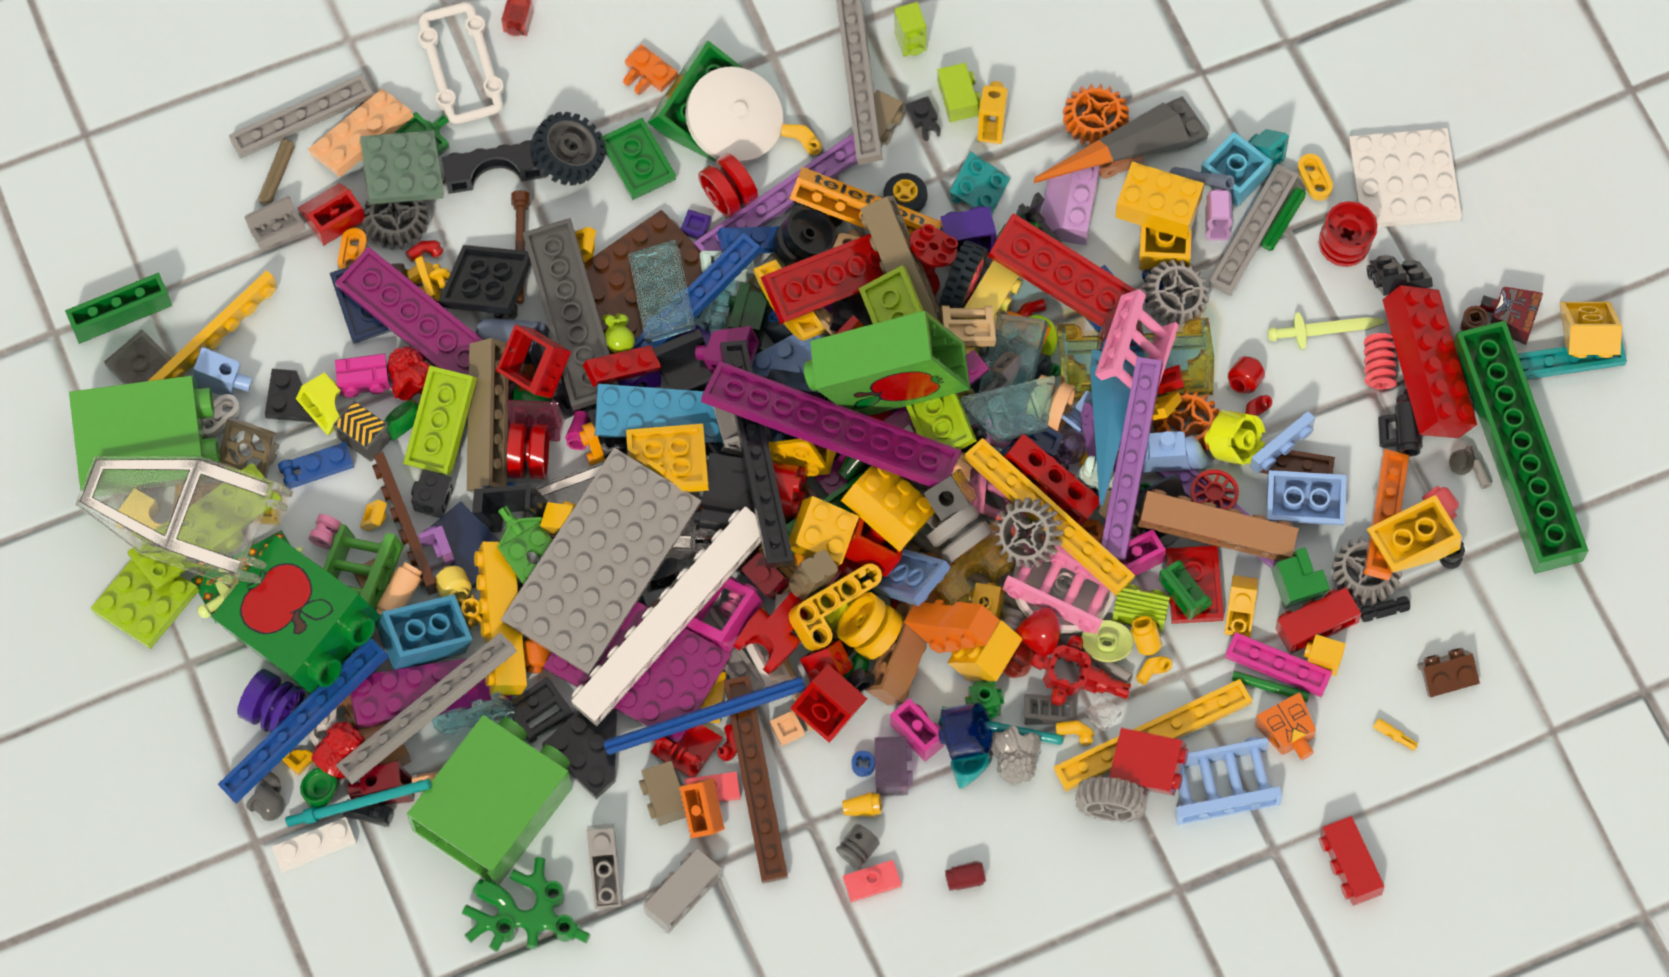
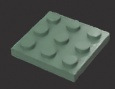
M434 131L360 136V148L369 204L444 198Z

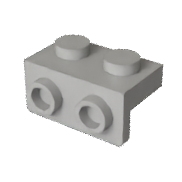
M289 196L281 198L244 217L250 233L260 250L271 247L275 243L306 229Z

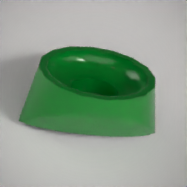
M415 400L402 403L384 419L393 441L413 427L419 406Z
M320 768L313 769L302 779L300 794L309 807L321 808L327 806L337 791L339 778L323 772Z

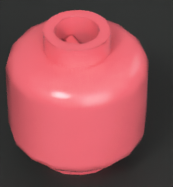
M1437 485L1421 497L1423 500H1426L1436 495L1451 520L1458 516L1455 511L1459 508V502L1449 488H1440Z

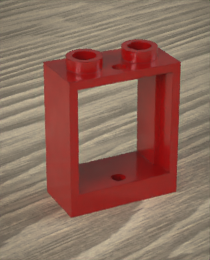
M515 324L496 371L534 395L552 398L571 351L533 328ZM532 340L546 347L533 379L520 372Z

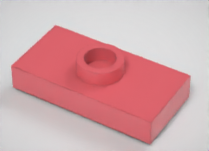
M737 772L685 779V784L693 781L713 778L719 802L740 799Z
M893 860L843 875V881L850 902L901 887V881Z

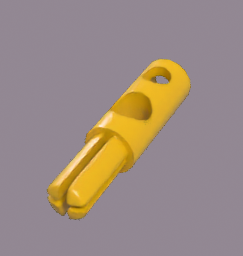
M1378 718L1373 726L1374 729L1413 751L1418 747L1416 741L1404 735V732L1395 729L1381 718Z

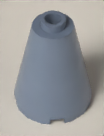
M486 317L478 323L476 328L477 335L483 340L494 338L507 343L515 324L533 328L549 338L547 325L538 321ZM532 340L523 364L533 363L530 352L536 345V341Z

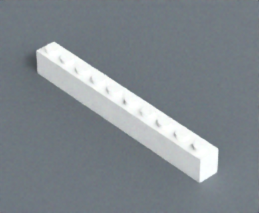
M744 507L741 511L736 510L728 520L730 524L724 531L720 529L711 539L713 543L707 550L703 548L694 558L695 563L690 569L685 568L681 571L676 579L678 582L673 588L668 587L659 597L661 601L656 607L653 608L651 606L642 616L643 621L639 626H633L624 637L626 640L620 647L616 645L608 653L606 663L603 666L598 665L591 672L589 682L585 686L581 684L574 691L571 701L573 706L596 726L599 725L761 543L756 516L747 507Z

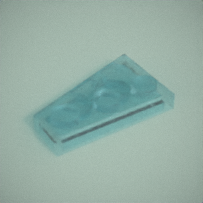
M500 692L491 694L492 700L490 701L479 699L471 702L470 709L456 708L436 716L432 720L433 726L441 734H455L459 732L460 728L467 726L468 728H473L482 715L491 720L493 719V721H500L503 716L508 717V715L515 713L514 703Z

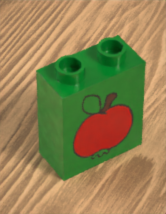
M276 536L211 617L236 640L311 694L319 686L328 687L338 679L344 661L356 646L365 644L371 638L375 629V623L381 615L357 592Z

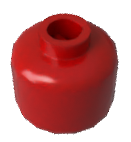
M1249 356L1240 357L1228 372L1227 378L1230 387L1242 394L1254 392L1265 378V370L1261 362Z

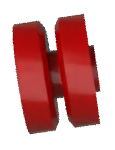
M726 153L717 159L716 167L709 165L698 173V179L705 194L715 208L725 217L730 218L741 209L740 203L748 205L758 198V190L751 176L739 160L730 153Z
M511 423L507 443L508 477L523 479L528 466L531 479L546 480L549 464L548 425L534 424L529 437L526 424Z

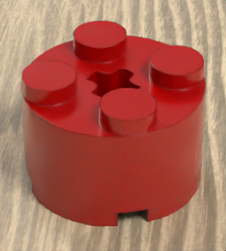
M773 463L784 516L796 517L803 500L807 498L806 491H803V483H806L808 470L799 465Z

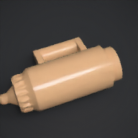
M406 562L403 563L402 567L399 566L393 572L387 588L378 601L376 611L381 615L383 611L406 606L421 581L419 577L422 572Z

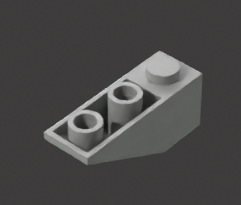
M614 823L588 826L587 838L595 909L621 907Z

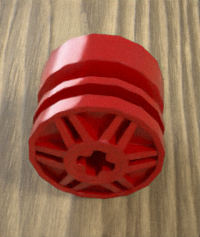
M1353 201L1341 202L1332 207L1325 218L1324 225L1319 234L1318 245L1323 256L1329 262L1343 267L1355 266L1362 262L1368 255L1377 234L1378 224L1375 215L1365 205Z

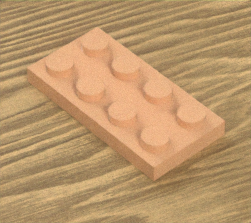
M380 89L308 148V150L315 159L341 177L362 160L360 136L393 134L413 118L414 115L408 107L384 89Z

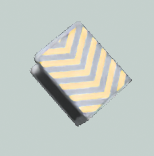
M353 401L333 424L337 438L342 442H346L347 446L370 462L375 459L374 455L380 453L391 440V436L385 432L388 428L387 423L356 401Z
M961 469L956 470L948 478L932 488L930 487L923 493L941 522L969 505L978 497ZM941 492H951L954 496V502L949 505Z

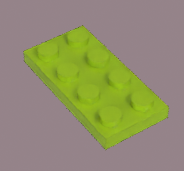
M429 366L403 464L448 476L452 475L477 377Z

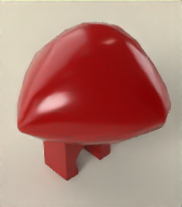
M1048 607L1039 609L1029 615L1016 629V633L1030 649L1045 657L1054 652L1061 633L1059 620L1055 612Z

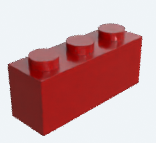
M1347 588L1341 590L1334 589L1318 601L1313 599L1304 603L1301 609L1282 613L1278 617L1279 619H1277L1275 629L1291 655L1306 648L1308 642L1313 643L1315 635L1328 638L1358 624L1361 612Z
M1349 816L1322 827L1319 843L1324 852L1328 851L1331 858L1329 863L1335 876L1339 875L1342 881L1340 886L1345 899H1350L1352 905L1355 906L1382 895L1385 885L1353 817Z

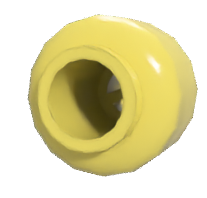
M446 566L435 577L436 589L440 597L455 594L458 604L461 603V598L466 600L472 590V585L466 572L459 566Z

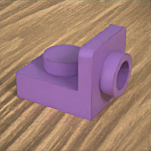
M432 526L418 534L422 547L426 548L433 545L437 558L443 557L445 565L455 562L442 526Z

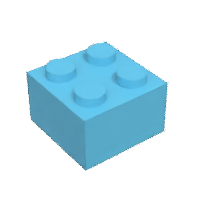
M1233 132L1205 160L1201 166V172L1233 176L1234 186L1231 190L1226 191H1230L1232 203L1239 207L1270 175L1272 160L1237 133Z

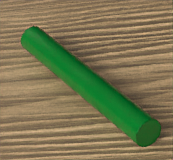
M1234 670L1232 681L1241 679L1245 685L1286 697H1291L1300 692L1304 702H1308L1310 692Z

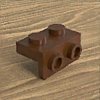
M1456 648L1448 651L1449 655L1446 656L1431 655L1423 658L1424 662L1418 663L1417 666L1422 671L1427 695L1431 698L1480 684L1473 653L1463 648Z

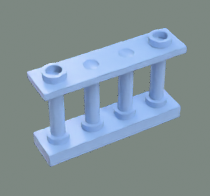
M1251 737L1242 743L1189 753L1187 762L1182 764L1180 774L1183 775L1181 788L1178 790L1181 804L1176 807L1175 811L1177 825L1280 805L1282 800L1280 786L1273 788L1269 785L1261 752L1267 751L1268 739ZM1251 755L1259 786L1257 791L1247 793V791L1243 790L1236 757ZM1225 760L1233 790L1231 796L1221 798V796L1217 795L1210 762ZM1200 766L1207 794L1205 801L1198 803L1192 801L1184 771L1185 767Z

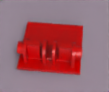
M699 725L688 729L681 743H674L667 736L654 740L656 744L650 753L664 762L672 761L675 769L690 778H694L723 737L704 725Z

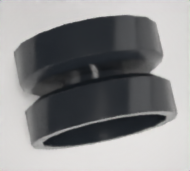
M809 206L796 208L775 231L773 236L774 250L779 259L789 266L832 249L837 240L836 227L824 212Z

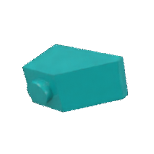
M1265 129L1259 135H1253L1248 143L1272 160L1270 171L1272 172L1276 164H1281L1285 160L1289 135L1284 132Z

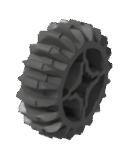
M366 201V209L363 210L365 218L362 220L363 226L366 228V234L371 236L374 243L379 241L382 248L389 244V248L392 250L395 245H399L403 250L404 243L412 246V239L420 241V233H426V225H429L430 222L428 217L430 213L429 208L426 206V201L369 204V201ZM394 211H396L397 216H399L397 217L398 223H396L395 218H393L395 217Z

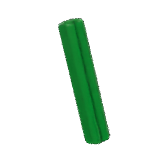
M1299 187L1293 189L1262 240L1261 246L1264 249L1272 251L1305 199L1306 192Z

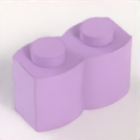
M1214 189L1206 197V238L1208 240H1228L1231 235L1230 227L1232 226L1231 193L1223 189Z

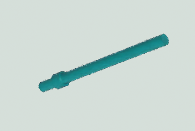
M428 778L321 808L310 807L304 809L302 813L287 816L285 822L288 827L302 823L319 822L320 818L431 789L432 783Z

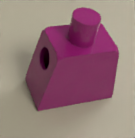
M751 326L716 330L711 334L708 345H698L696 347L695 356L697 360H704L710 373L713 374L719 361L723 362L720 343L746 340L752 366L759 340Z

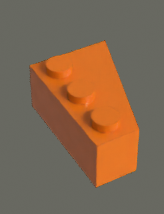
M936 599L934 604L924 601L920 606L913 605L904 621L907 626L929 644L933 651L944 653L987 645L999 619L982 604L955 602L954 606L944 605L945 602L943 600Z

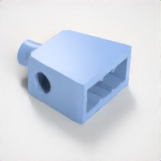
M201 348L193 369V377L198 382L199 388L210 387L212 393L219 395H233L235 388L249 392L253 378L240 374V362L209 349Z

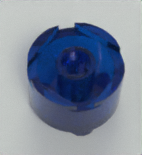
M970 703L941 710L942 729L938 730V738L941 744L946 745L952 760L980 756L991 751L993 735L992 730H987L986 722L990 721L981 703Z

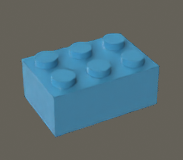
M455 594L383 611L376 625L385 650L389 655L393 670L465 654L473 640Z

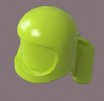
M621 313L615 316L605 314L602 317V321L608 325L604 335L610 354L632 350L635 338L632 331L625 327L629 322L628 317Z

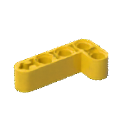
M866 564L790 610L789 621L806 649L817 651L831 642L832 632L824 617L878 585L882 579V573L878 566ZM867 574L869 579L860 584L858 579ZM843 584L848 586L850 590L849 596L842 591ZM821 597H825L828 600V608L822 605ZM800 609L807 612V621L801 618ZM814 632L821 636V643H817L814 640Z

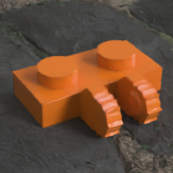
M640 44L625 59V65L631 70L623 78L622 83L630 86L641 76L642 79L634 89L635 93L638 95L642 94L650 85L663 92L678 77V71Z

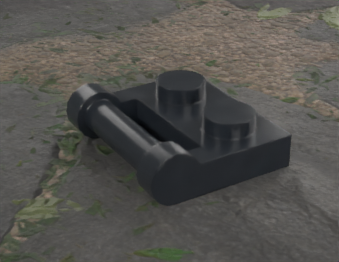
M548 677L504 705L505 710L513 721L518 723L527 732L526 740L530 744L536 742L538 736L565 718L568 720L574 715L567 702ZM557 705L559 707V711L533 728L529 727V722L553 706Z

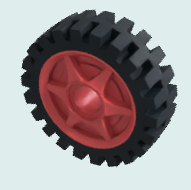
M967 240L963 243L946 279L940 298V309L941 306H950V308H964L980 280V275L987 258V248Z

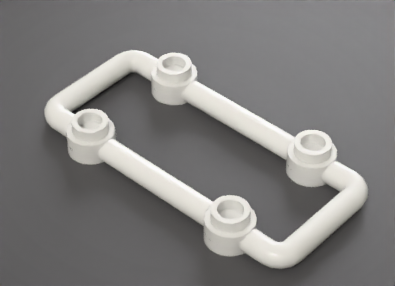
M463 2L423 13L419 19L421 31L418 34V39L421 47L427 50L439 91L436 95L437 105L441 110H444L449 122L461 124L499 113L503 108L501 97L504 91L503 82L500 78L495 77L483 36L486 30L485 21L481 16L477 15L475 7L471 3ZM466 12L468 16L465 22L466 31L470 36L474 37L486 77L483 84L486 96L492 98L493 105L455 114L456 97L454 92L447 87L436 49L438 35L435 29L430 28L429 21Z

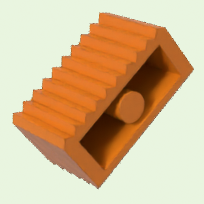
M713 778L693 781L679 788L682 791L680 795L682 796L681 800L684 802L683 806L685 807L684 811L686 812L685 816L687 817L686 821L688 822L687 826L690 828L688 831L691 833V838L712 835L725 829Z

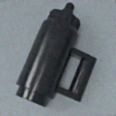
M1405 389L1404 394L1399 395L1396 399L1395 414L1378 417L1379 446L1382 448L1397 446L1400 453L1412 457L1420 454L1423 442L1422 435H1419L1408 391ZM1389 422H1396L1395 439H1389Z

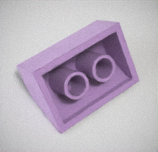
M1100 166L1048 179L1041 215L1045 219L1044 222L1060 241L1081 245L1087 244Z

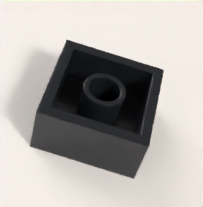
M674 557L664 560L648 585L649 592L669 587L677 579L679 572Z

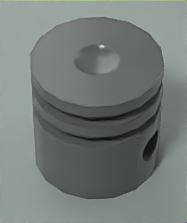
M855 824L844 837V840L840 842V845L836 847V851L847 863L860 869L880 845V841L870 830L860 824Z

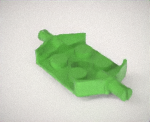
M505 506L498 511L506 522V530L497 548L524 585L538 564L530 563L527 560V553H536L540 561L553 540L546 530L540 526L541 517L517 519L511 513L508 506Z

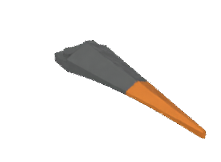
M1181 96L1166 104L1164 102L1044 171L1035 177L1033 183L1119 160L1188 148L1206 140L1209 133L1184 97Z

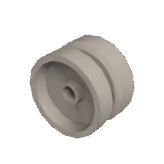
M972 503L940 522L939 526L926 536L934 547H939L948 540L951 542L940 554L949 565L993 533L985 521L979 522L972 528L969 527L979 516V512Z

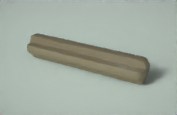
M283 139L279 145L258 196V201L261 205L266 206L273 201L295 147L294 142L291 140Z

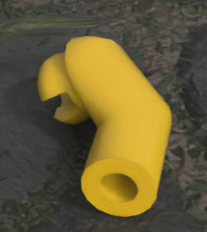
M1165 656L1148 658L1135 677L1136 681L1146 685L1153 674L1169 671L1173 665L1172 660Z
M1078 720L1056 723L1057 734H1075L1080 737L1079 742L1085 746L1093 743L1094 732L1092 728Z

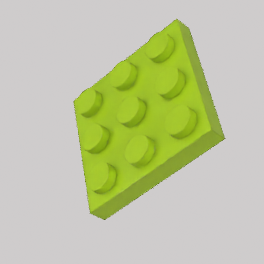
M131 559L92 605L91 610L151 650L196 596L199 589L196 585L179 575L159 590H156Z

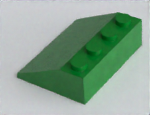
M707 40L696 48L647 123L665 137L715 162L717 159L705 153L696 144L689 132L685 114L687 99L693 87L707 73L723 67H743Z

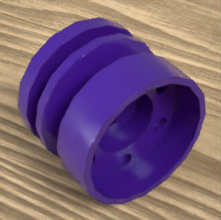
M261 669L250 680L240 698L237 709L238 717L252 725H257L261 722V729L271 733L304 701V689L299 686H293V683L289 681L281 684L280 676L267 669Z

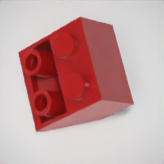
M341 183L334 185L297 207L323 246L342 236L348 229L362 224V220L365 218L362 206L352 192Z

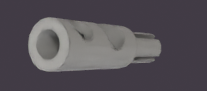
M1467 446L1465 450L1471 461V467L1476 473L1481 489H1486L1492 485L1490 478L1483 468V463L1479 459L1474 446Z

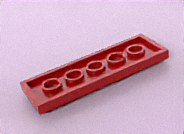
M1014 213L1008 219L987 255L1100 327H1102L1106 318H1114L1121 295L1136 290Z
M871 234L760 277L780 324L860 293V287L885 275L880 267V255L878 251H874L870 243Z

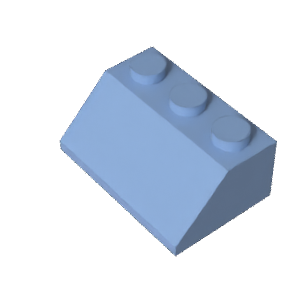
M1269 470L1266 491L1267 520L1344 526L1347 475Z

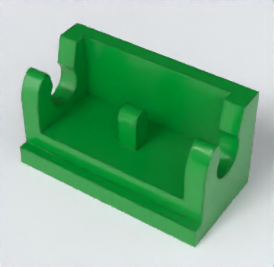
M1181 560L1160 570L1158 581L1188 620H1191L1212 606L1213 603L1210 597L1206 596L1186 571Z

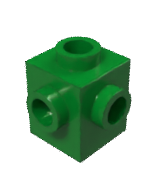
M981 680L969 687L965 702L968 712H972L974 718L990 720L1000 716L1004 697L1001 688L996 689L994 681L987 682Z

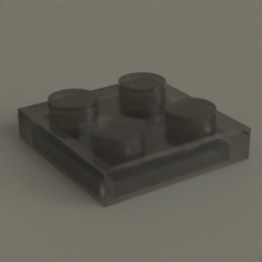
M141 329L106 359L104 363L124 384L148 381L172 358Z

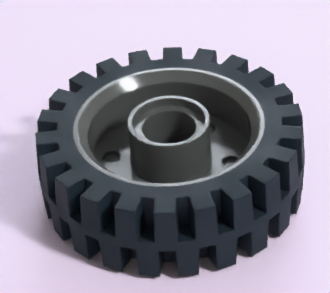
M557 112L555 115L551 114L544 119L531 139L530 153H533V162H538L536 165L538 170L545 169L544 176L548 177L551 174L553 176L552 181L557 182L558 179H561L562 185H566L569 182L570 186H575L577 183L580 185L585 183L586 180L589 181L595 175L604 161L606 148H604L605 141L599 140L602 137L601 132H594L597 127L594 124L589 126L587 124L589 120L585 117L582 121L579 120V114L575 113L571 117V112H565L563 115L561 112Z

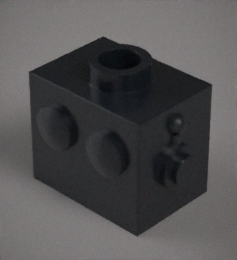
M423 469L419 481L414 482L411 490L413 510L441 518L445 514L455 489L452 477Z

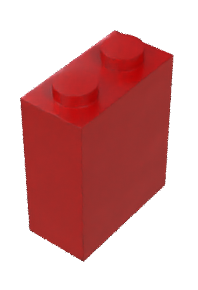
M1121 728L1110 777L1129 780L1130 783H1136L1144 788V790L1175 796L1176 790H1180L1183 775L1180 774L1182 764L1187 762L1189 749L1186 748V744L1182 740Z

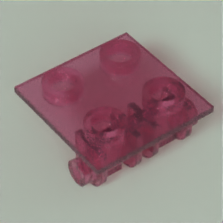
M507 400L509 430L511 423H524L528 428L530 437V431L534 424H547L549 427V441H560L561 418H559L558 402Z

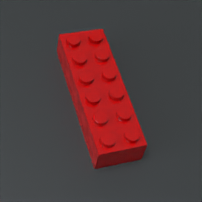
M1400 285L1382 301L1419 435L1460 438L1477 426V421L1440 291L1437 289Z

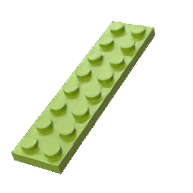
M903 265L859 288L873 324L924 311L908 271ZM958 393L906 406L918 435L959 450L977 441Z

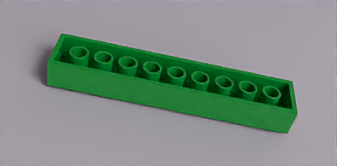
M1506 321L1457 332L1454 344L1462 372L1534 574L1583 562L1589 550Z

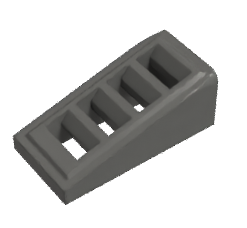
M1024 694L1025 725H1056L1058 722L1077 720V698L1067 697L1064 704L1059 706V716L1054 715L1053 705L1055 704L1051 703V696ZM1043 705H1048V715L1043 714ZM1064 705H1069V717L1064 716ZM1033 706H1038V714L1033 713Z

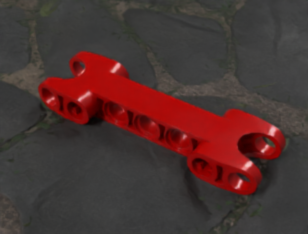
M844 557L842 564L837 566L838 571L828 586L862 567V565ZM790 592L771 615L760 608L747 622L733 647L740 651L753 643L764 646L768 651L769 660L762 670L770 675L789 658L801 642L793 634L795 630L789 621V612L794 606L803 601ZM800 609V616L803 620L807 617V612Z

